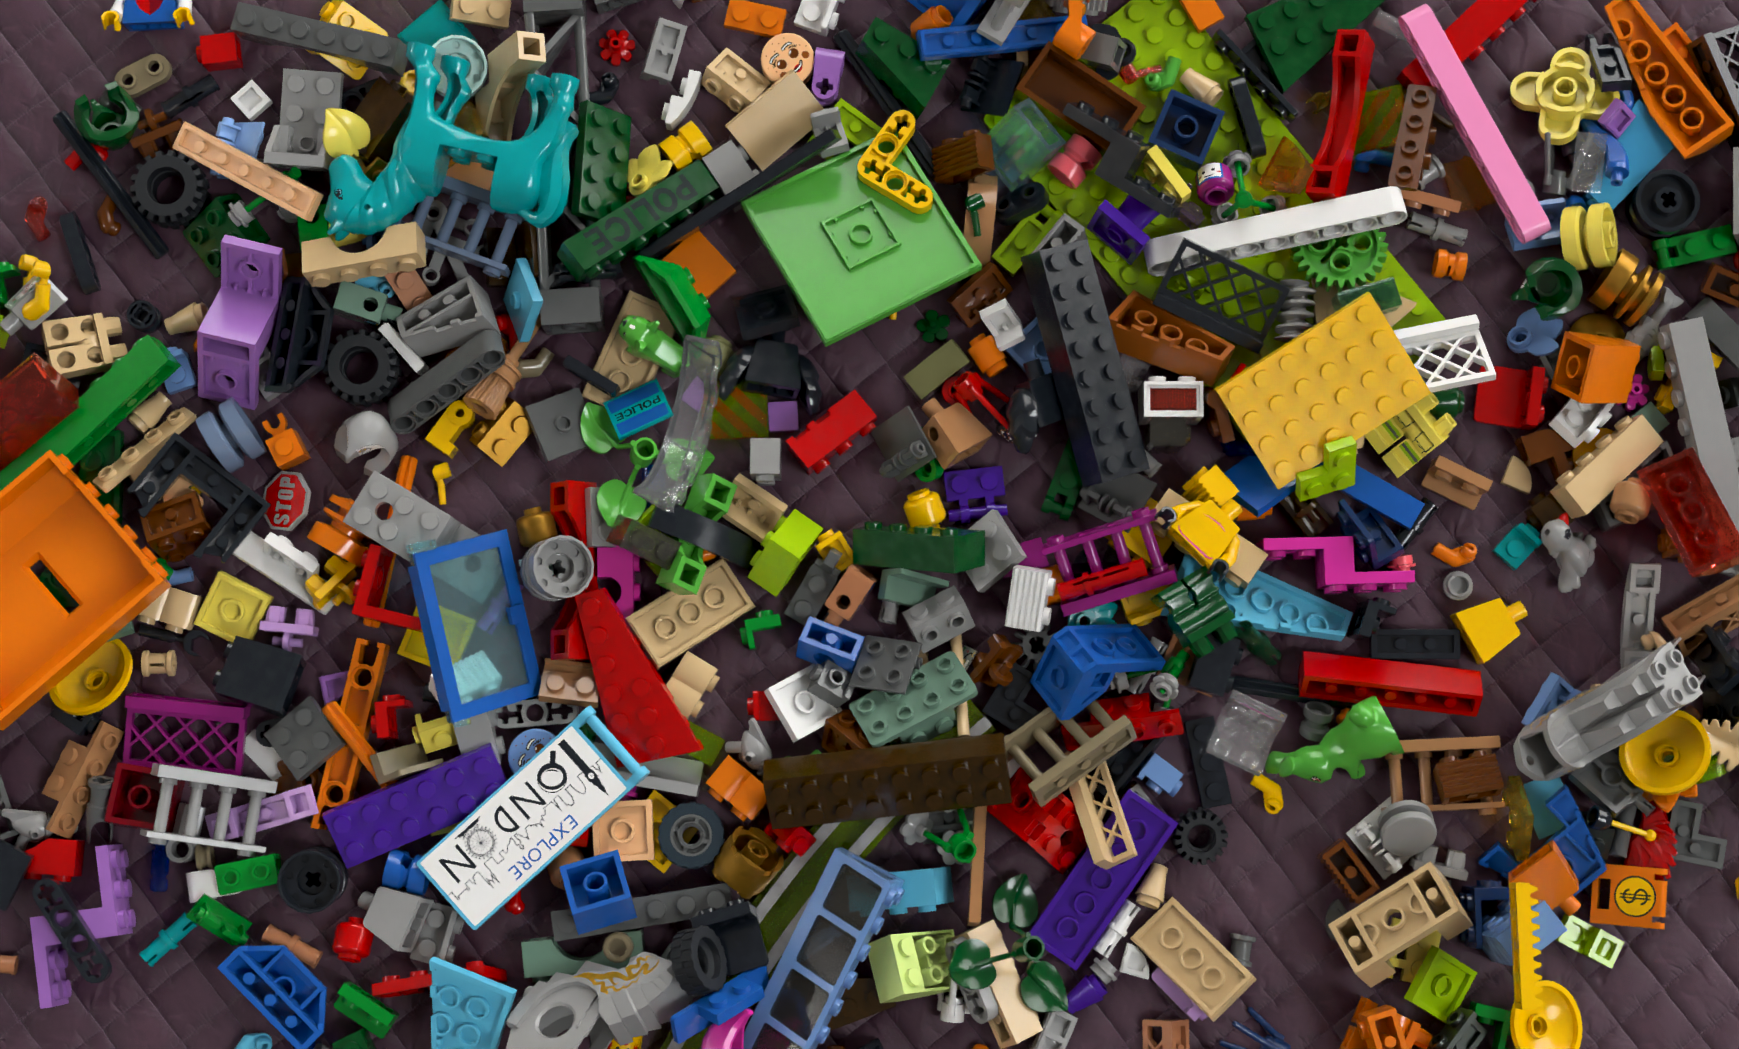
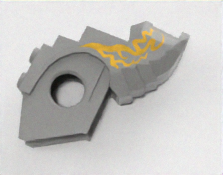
M1678 637L1660 646L1653 652L1619 670L1603 684L1589 690H1584L1523 727L1513 745L1515 762L1519 771L1535 781H1550L1559 778L1637 737L1702 695L1703 692L1700 689V684L1706 676L1702 675L1696 678L1692 675L1684 664L1682 653L1675 649V646L1682 638Z
M643 951L631 957L629 964L621 969L586 960L574 975L556 972L547 983L538 981L534 986H528L525 989L523 998L514 1010L510 1012L506 1021L507 1026L510 1028L506 1049H578L588 1034L591 1040L589 1049H607L613 1039L620 1046L634 1042L633 1037L648 1035V1031L661 1029V1024L670 1022L672 1015L689 1006L693 997L681 989L672 970V961L659 957L656 954ZM566 1029H569L563 1035L558 1036L559 1033L563 1032Z

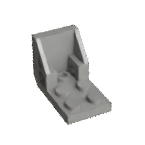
M283 68L280 125H274L264 152L265 164L276 168L291 169L292 167H297L300 170L329 172V166L335 158L331 157L323 146L325 109L342 108L343 73Z

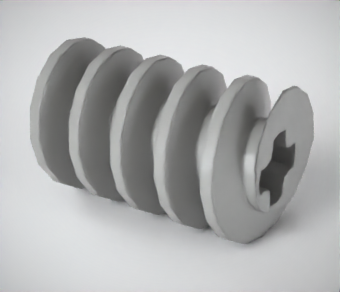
M1284 279L1280 281L1281 284L1289 287L1290 291L1280 309L1282 313L1276 316V320L1282 324L1275 327V332L1280 334V336L1275 337L1274 340L1289 342L1302 334L1304 330L1313 327L1312 324L1305 322L1306 318L1314 317V313L1307 311L1306 307L1315 305V302L1307 299L1308 295L1316 294L1317 290L1310 288L1309 282L1304 280Z

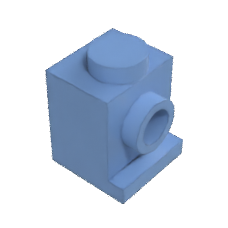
M1153 753L1135 775V778L1142 780L1145 777L1148 780L1145 785L1155 793L1160 795L1163 791L1174 797L1183 785L1180 779L1184 774L1159 755Z

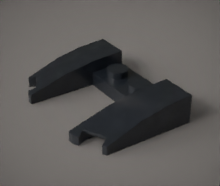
M174 433L128 488V493H136L143 507L138 510V513L144 519L179 477H183L227 510L226 514L193 553V556L202 559L203 554L222 557L221 563H226L268 512L271 504L177 433Z

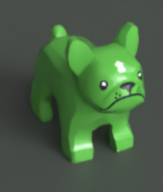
M626 316L618 330L622 339L628 344L626 351L637 358L649 360L661 366V371L672 378L679 377L683 368L684 348L658 328L660 324L658 320L649 322L640 316ZM689 352L687 353V363L685 364L686 367L689 365V360L691 358Z

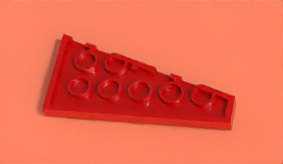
M606 587L575 595L607 729L638 763L703 750V744L694 735L685 715L681 714L673 701L674 697L651 660L644 654L640 647V642L624 621V616ZM614 755L617 768L625 767Z

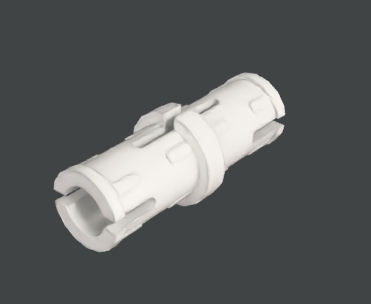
M1126 899L1092 948L1108 959L1121 937L1125 938L1127 935V928L1141 908Z

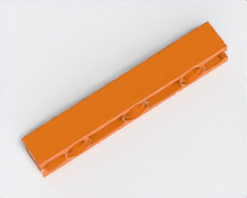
M357 638L340 707L368 741L371 729V715H374L375 712L374 702L378 700L390 646L378 642L377 648L379 650L374 665L370 666L363 664L365 648L369 646L370 641ZM369 670L372 680L368 685L362 686L358 681V676L362 671ZM348 744L326 762L317 799L319 813L313 815L311 828L327 830V825L323 824V812L327 811L328 806L338 807L354 799L362 762ZM335 786H339L343 790V798L337 803L333 802L330 797L331 789Z

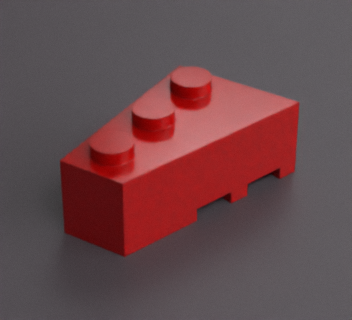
M854 389L830 407L818 420H813L807 424V429L797 437L791 436L787 439V449L808 475L814 471L818 475L831 464L828 460L836 453L842 456L852 448L853 444L851 441L858 435L864 438L876 428L874 422L877 421V415Z

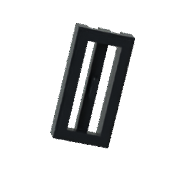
M568 355L564 360L563 366L567 371L610 397L615 398L621 389L618 384L572 356Z

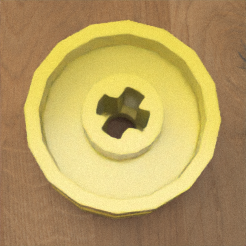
M1607 202L1591 204L1587 212L1582 206L1565 207L1562 210L1560 220V238L1564 260L1573 265L1577 271L1587 270L1591 262L1598 269L1613 267L1616 264L1618 255V238L1615 217L1610 204Z

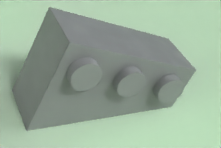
M471 275L396 318L401 338L419 357L462 346L484 330H495L501 335L489 295Z

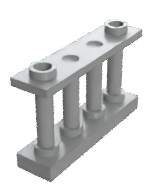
M995 0L976 32L1002 46L1030 0Z
M152 764L151 775L158 776L159 783L162 784L153 830L141 829L140 835L149 837L148 843L166 845L167 840L231 848L238 849L237 855L255 857L256 852H266V847L254 844L262 798L266 797V792L276 794L278 782L179 766ZM178 780L189 781L188 787H191L183 834L166 832L173 787L177 785ZM208 784L219 785L218 791H221L213 838L195 836L203 790L207 789ZM237 788L247 789V795L250 796L242 842L225 840L233 793L236 794Z

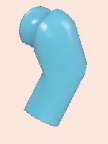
M384 276L365 277L355 281V284L388 295V298L395 294Z
M264 1032L248 1033L242 1037L234 1049H271L273 1044L272 1038Z

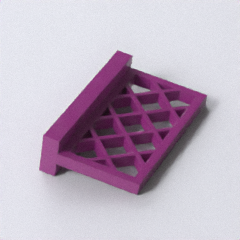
M138 692L125 696L127 716L123 763L152 768L153 763L243 776L247 718L250 716L251 707L236 702ZM135 713L146 714L153 725L141 733L134 724ZM154 715H160L162 717L159 720H157ZM168 716L175 717L183 726L172 736L161 725V722ZM183 718H189L192 720L187 723ZM198 719L205 720L212 729L202 739L190 727ZM213 721H218L221 723L218 726H216ZM227 722L239 724L238 737L231 742L220 731V728ZM155 727L167 739L157 749L145 738V735ZM184 730L196 742L186 752L174 740ZM133 732H134L135 735L137 736V738H135L134 740H133ZM214 733L226 745L216 755H213L203 743ZM139 740L150 751V754L143 760L131 758L132 746ZM238 741L236 750L233 744H235ZM168 743L180 755L173 763L165 762L158 753ZM198 746L210 759L202 766L195 765L187 756ZM227 749L236 757L235 769L224 768L217 759ZM154 756L157 761H152L149 759ZM183 759L187 764H181L178 762H180ZM211 762H213L216 767H211L208 765Z

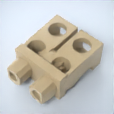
M96 313L93 316H78L43 321L41 323V334L46 355H48L47 360L53 384L64 382L67 378L91 375L102 371L108 372L114 361L128 353L125 343L109 344L108 337L122 335L119 317L103 318L102 313Z

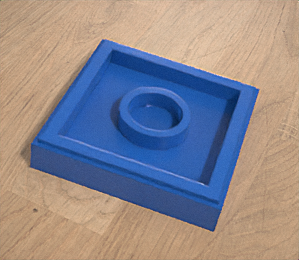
M1254 452L1224 473L1239 490L1232 499L1257 518L1296 490V479L1277 489Z

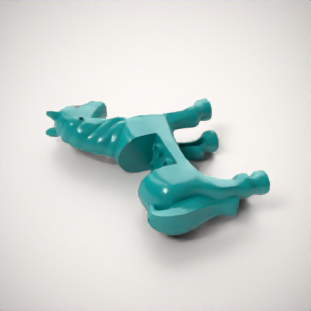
M408 41L405 56L415 69L414 96L408 118L394 142L390 161L374 182L365 176L357 159L348 154H342L331 162L329 166L330 195L328 196L324 212L325 219L331 224L327 234L336 233L335 240L341 241L350 233L371 236L376 232L385 231L387 227L397 223L405 215L413 211L414 206L417 203L423 202L426 197L438 196L443 187L451 157H453L452 161L458 164L470 165L471 161L480 163L481 167L486 170L494 171L490 192L491 209L507 214H518L536 228H546L563 214L568 202L570 186L569 150L579 134L577 126L568 121L574 111V98L579 88L580 80L562 73H552L551 78L538 74H528L525 88L531 95L532 117L524 136L514 141L492 140L472 134L454 125L458 113L471 98L472 89L466 80L470 62L451 55L441 56L440 69L447 78V91L443 102L435 112L434 95L441 75L433 65L436 49L424 43Z

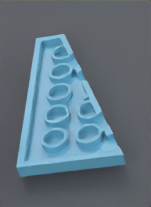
M1184 554L1178 569V581L1202 567L1190 554ZM1259 570L1246 589L1241 586L1235 588L1224 579L1222 582H1218L1220 575L1215 571L1210 572L1213 575L1214 585L1219 587V593L1227 602L1229 610H1232L1235 618L1231 620L1234 626L1334 641H1342L1346 635L1353 612ZM1189 592V598H1190V600L1192 601V600H1193V596H1192V594ZM1163 607L1161 616H1168L1169 610L1167 607Z
M433 956L429 960L430 971H432L430 997L432 998L433 1009L431 1016V1048L498 1049L517 990Z

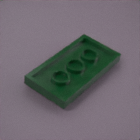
M588 100L581 102L579 106V134L577 136L571 214L597 222L626 204L632 117Z

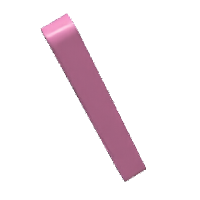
M1425 3L1398 17L1402 33L1431 85L1437 88V95L1517 239L1522 244H1526L1549 232L1551 225L1547 215L1432 9Z

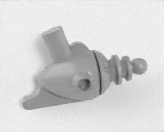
M751 718L748 721L749 730L743 732L741 741H727L725 751L726 753H739V759L745 762L749 768L758 770L757 775L761 776L763 781L764 760L772 759V752L756 719Z
M2 810V816L9 818L12 821L11 826L13 829L20 833L14 846L25 851L29 841L38 843L43 838L47 839L53 834V832L46 830L52 817L49 813L46 815L44 811Z

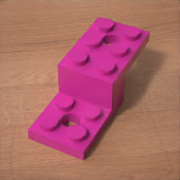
M1353 536L1263 538L1255 544V546L1268 554L1265 561L1282 560L1286 555H1293V560H1309L1311 557H1315L1316 589H1324V594H1342V592L1354 588V594L1372 593V591H1377V588H1383V593H1398L1401 590H1407L1408 585L1415 583V570L1355 572Z

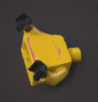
M1229 499L1221 508L1212 500H1208L1205 503L1199 500L1187 502L1171 508L1163 507L1154 516L1155 519L1161 517L1165 520L1161 528L1166 530L1171 525L1168 533L1202 567L1206 565L1208 569L1207 574L1215 571L1220 575L1218 582L1223 581L1229 569L1236 562L1240 540L1237 534L1240 528L1233 520L1243 512L1240 505L1233 499Z

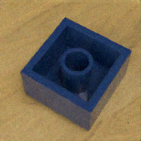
M1171 89L1148 140L1149 149L1157 145L1168 160L1197 172L1204 162L1225 111Z

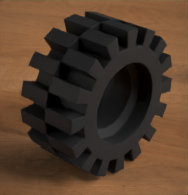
M1197 807V810L1189 808L1187 809L1188 813L1185 815L1181 812L1179 814L1180 819L1177 821L1179 824L1171 834L1173 836L1171 840L1175 849L1183 859L1189 860L1192 864L1197 865V862H1200L1201 865H1206L1207 860L1211 862L1216 861L1215 856L1218 854L1221 857L1224 853L1221 850L1222 847L1226 848L1228 844L1225 838H1228V832L1225 830L1226 826L1211 810H1204L1202 807ZM1199 825L1209 828L1210 838L1206 844L1202 846L1190 844L1188 836L1192 828Z

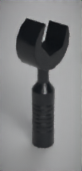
M141 624L139 628V636L168 643L181 642L185 651L195 657L202 656L193 651L194 640L203 636L207 640L212 641L211 637L201 630L190 631L185 637L177 636L173 631Z

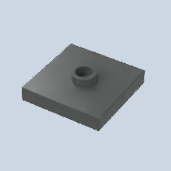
M579 387L529 405L523 409L546 463L587 448L580 431V419L585 401Z

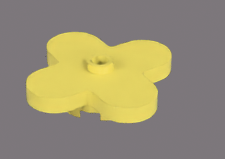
M1575 47L1563 48L1556 52L1552 57L1550 69L1545 73L1544 71L1541 73H1521L1514 78L1510 86V98L1517 108L1540 113L1538 123L1539 134L1545 141V133L1550 132L1552 145H1564L1571 142L1578 133L1582 119L1598 120L1615 98L1620 99L1619 91L1601 92L1597 80L1590 77L1591 62L1589 55L1582 49Z

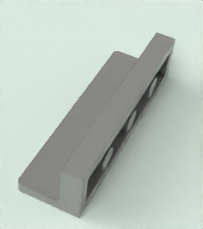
M594 742L595 747L627 781L632 776L630 771L626 767L617 768L614 753L606 744ZM672 756L639 763L641 767L644 765L650 773L636 786L698 797L704 767L703 762Z

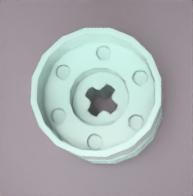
M450 35L441 38L432 46L436 49L433 65L441 75L436 92L443 97L446 95L447 78L440 69L442 55H451L470 62L466 80L472 89L471 98L474 97L483 88L487 80L488 64L483 49L474 40L462 35Z

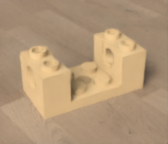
M1430 861L1334 920L1328 926L1354 973L1371 988L1396 973L1389 960L1393 956L1436 930L1448 941L1473 926V923L1446 877ZM1396 912L1401 913L1402 919L1400 923L1396 926H1389L1388 919L1390 915Z

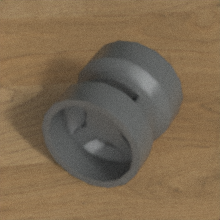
M1309 701L1304 707L1303 715L1305 719L1300 723L1299 733L1308 740L1321 741L1329 731L1328 723L1333 719L1334 709L1323 702Z

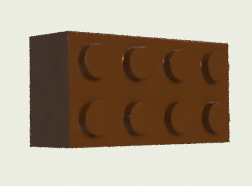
M1048 41L1017 85L1014 94L1016 99L1071 136L1078 134L1085 138L1100 152L1102 157L1111 142L1064 115L1062 112L1067 103H1079L1080 100L1085 101L1095 107L1094 112L1101 117L1108 115L1116 119L1120 123L1118 127L1126 132L1134 128L1146 108L1144 104L1054 46L1050 41Z

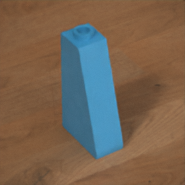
M1638 100L1631 110L1636 117L1619 139H1617L1623 145L1629 159V176L1623 179L1621 186H1612L1611 179L1605 175V156H1603L1596 174L1593 175L1582 196L1587 209L1591 204L1607 202L1613 210L1674 148V145L1649 115L1645 104L1641 100Z

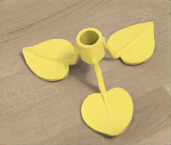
M325 109L323 146L326 152L333 158L342 154H348L357 159V161L362 158L368 162L365 157L359 155L358 149L366 147L370 142L371 133L366 121L357 114L345 109ZM336 233L329 235L337 247L356 243L367 237L363 234L350 233L343 240L336 241Z

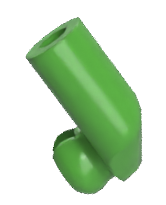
M1168 56L1164 71L1155 74L1151 72L1146 75L1145 84L1150 91L1159 92L1172 87L1182 60L1177 57Z

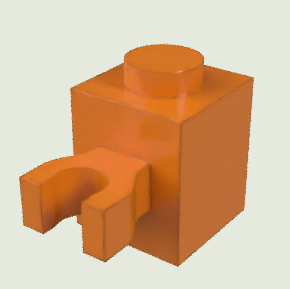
M283 413L277 415L280 420L279 427L272 428L268 420L263 421L262 425L267 432L273 435V437L265 440L277 467L286 471L311 457L299 433L293 428L287 430V419Z

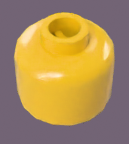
M923 488L907 495L908 500L904 503L903 508L910 527L929 525L932 528H940L939 523L945 519L946 511L939 494L930 491L929 488Z

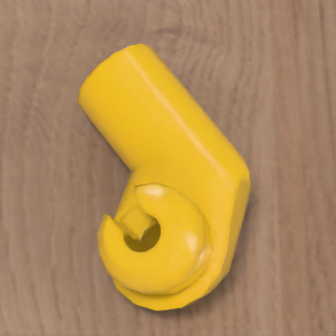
M1257 772L1250 784L1263 792L1265 810L1269 814L1279 813L1284 804L1280 785Z

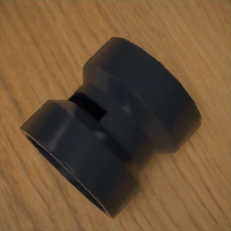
M145 300L133 302L128 307L126 315L128 322L138 331L145 334L156 332L160 328L163 318L161 311Z

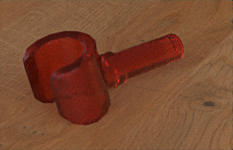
M1130 63L1121 69L1119 75L1124 83L1130 85L1140 77H1144L1151 72L1153 74L1161 72L1162 67L1161 65H1156L1137 71L1133 63Z

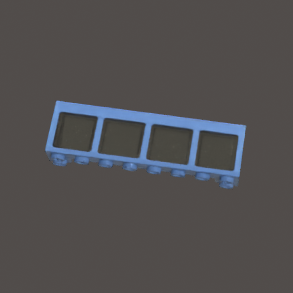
M843 847L834 849L764 991L765 998L759 1001L744 1031V1049H816L819 1043H824L831 1029L827 1025L832 1015L836 1017L844 1004V1000L841 997L845 989L849 990L857 978L858 973L854 971L859 961L864 962L870 952L871 946L868 943L872 935H877L883 926L885 919L881 916L884 910L892 905L897 906L904 895L905 890L902 889L905 881Z

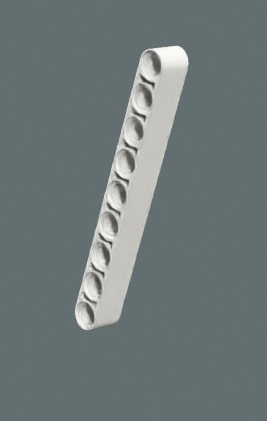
M1389 186L1156 237L1148 241L1143 251L1148 273L1152 276H1164L1183 237L1231 260H1237L1397 225L1405 221L1408 215L1400 188ZM1186 247L1181 257L1184 267L1200 263L1201 259L1198 251ZM1202 254L1204 261L1211 259L1210 257ZM1217 261V262L1211 263V264L1206 265V266H1210V265H1214V264H1219V263H1221V262H1218V261ZM1179 262L1174 271L1181 269Z

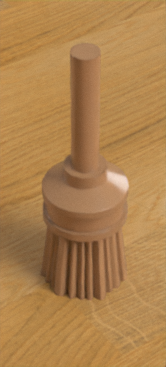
M539 313V316H538V319H537V322H536V325H535V328H534V331H533L531 340L533 339V337L535 336V334L537 333V331H538L539 328L541 327V315H540V313ZM517 340L510 352L505 354V363L464 395L462 399L469 409L485 419L496 420L508 393L513 392L516 383L522 378L521 373L517 369L520 364L518 360L531 340L529 342H519Z

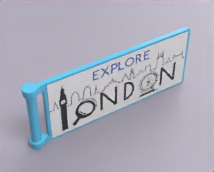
M591 705L585 708L566 728L416 863L419 869L473 930L481 927L631 789L649 775L650 771L644 765L641 767L595 715L597 712ZM587 723L630 771L632 776L627 781L579 729L581 726Z

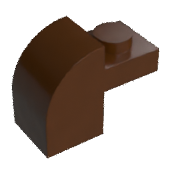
M1539 430L1514 441L1520 458L1527 467L1547 460L1556 485L1558 484L1556 480L1559 476L1575 468L1572 460L1566 458L1565 453L1575 448L1555 430Z

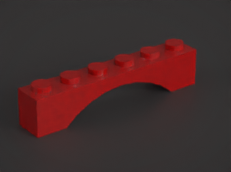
M1337 29L1332 55L1333 81L1329 118L1321 147L1310 165L1305 191L1313 203L1346 196L1375 43L1368 32L1363 29Z
M573 480L550 483V513L557 522L562 535L572 536L582 541L587 547L585 488L597 487V483ZM588 548L594 561V573L588 587L582 592L598 589L597 548ZM575 596L566 598L561 614L551 629V660H590Z
M47 838L37 846L26 850L25 852L35 857L23 879L42 880V874L53 875V879L61 882H71L72 877L82 876L85 840Z

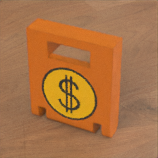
M1606 864L1607 870L1592 882L1590 923L1665 930V923L1652 922V917H1666L1668 881L1655 880V874L1660 876L1668 875V869ZM1601 879H1611L1609 909L1599 908Z

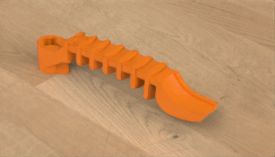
M1064 0L1063 6L1068 10V18L1052 41L1054 46L1075 60H1078L1084 54L1096 35V31L1082 23V17L1086 11V5L1082 2L1089 3L1090 0Z

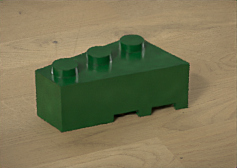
M875 17L855 52L879 80L882 79L892 89V94L897 100L901 99L912 111L911 113L916 120L925 109L951 63L948 59L920 61L917 41Z

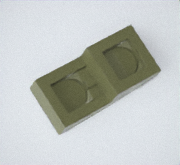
M951 339L906 374L904 379L919 398L923 400L971 361L954 339Z

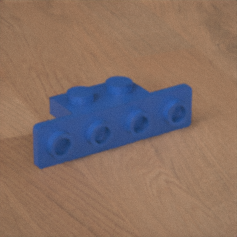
M767 965L741 973L723 984V988L719 989V991L705 995L672 1015L670 1022L674 1041L681 1044L714 1023L719 1026L765 998L764 991L769 983Z

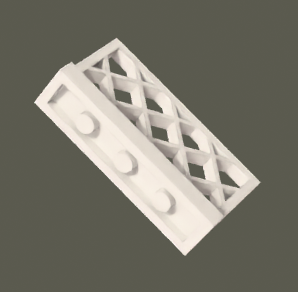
M1476 314L1394 330L1407 354H1415L1420 357L1414 366L1422 377L1429 379L1426 385L1431 393L1496 380V372L1480 334L1479 320ZM1473 342L1476 344V349L1473 353L1459 347L1460 345ZM1445 349L1449 352L1443 359L1432 354L1431 351ZM1454 354L1468 359L1463 367L1449 361ZM1425 360L1439 365L1434 373L1420 367ZM1475 362L1484 366L1486 372L1475 373L1468 370V368ZM1444 368L1457 373L1456 377L1446 379L1439 376Z

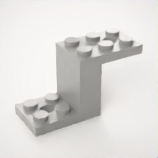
M375 470L342 521L414 564L412 554L480 536V534L464 526L449 514ZM382 504H390L393 508V514L387 520H381L377 515V510ZM497 547L429 565L431 574L481 605L503 572ZM470 556H475L479 559L480 566L477 571L469 573L464 569V561Z

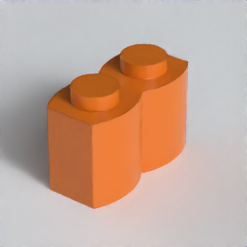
M730 755L724 759L706 782L710 786L707 792L719 802L726 799L731 803L733 807L730 811L742 821H745L747 817L753 821L767 804L763 782Z

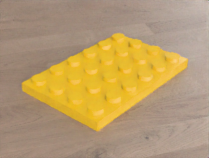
M1370 292L1361 295L1215 388L1277 489L1296 479V473L1312 469L1323 462L1324 444L1352 436L1356 441L1431 394Z

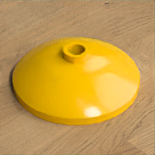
M120 639L106 642L49 691L54 704L62 711L77 716L89 715L109 706L121 695L130 680L133 669L130 650Z
M1681 710L1676 711L1654 727L1619 746V761L1627 778L1639 789L1655 795H1673L1691 788L1707 771L1712 754L1710 738L1703 725L1695 717ZM1666 756H1674L1671 762H1664Z
M1549 980L1535 982V986L1543 988V992L1535 995V998L1544 1001V1005L1534 1010L1515 1008L1514 1001L1510 1016V1030L1516 1049L1580 1048L1583 1030L1581 1014L1575 999L1562 985Z

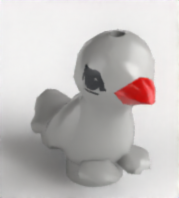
M1567 512L1561 514L1555 520L1548 521L1541 530L1543 545L1548 549L1549 555L1556 559V563L1561 569L1558 577V591L1561 593L1571 592L1573 589L1580 588V577H1583L1587 569L1593 564L1595 559L1593 550L1597 547L1596 538L1592 537V535L1588 534L1582 540L1584 537L1583 532H1574L1572 534Z

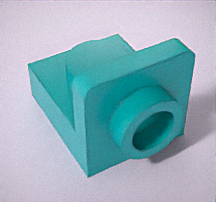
M1523 523L1516 524L1494 547L1492 552L1514 571L1535 548L1542 544V540L1538 538L1540 533L1528 523L1525 525Z

